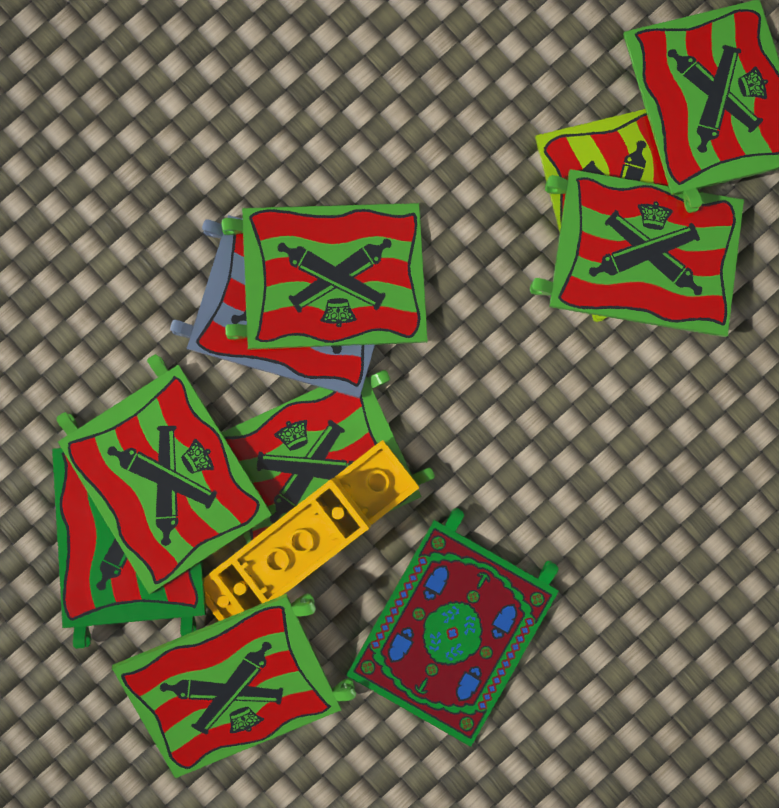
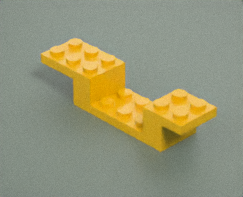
M380 441L204 578L206 605L216 618L221 621L284 595L367 531L373 523L419 489V485L385 441Z

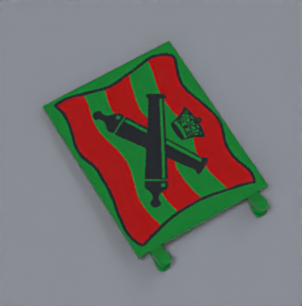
M62 448L52 449L62 628L74 627L73 647L81 649L91 645V634L88 626L181 617V637L196 631L195 616L206 615L202 561L149 594Z

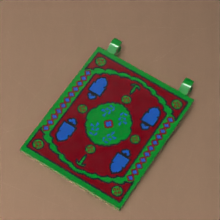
M454 508L445 525L433 520L346 676L471 747L559 592L558 589L549 585L559 568L555 563L546 561L537 578L456 532L464 518V513L458 508Z

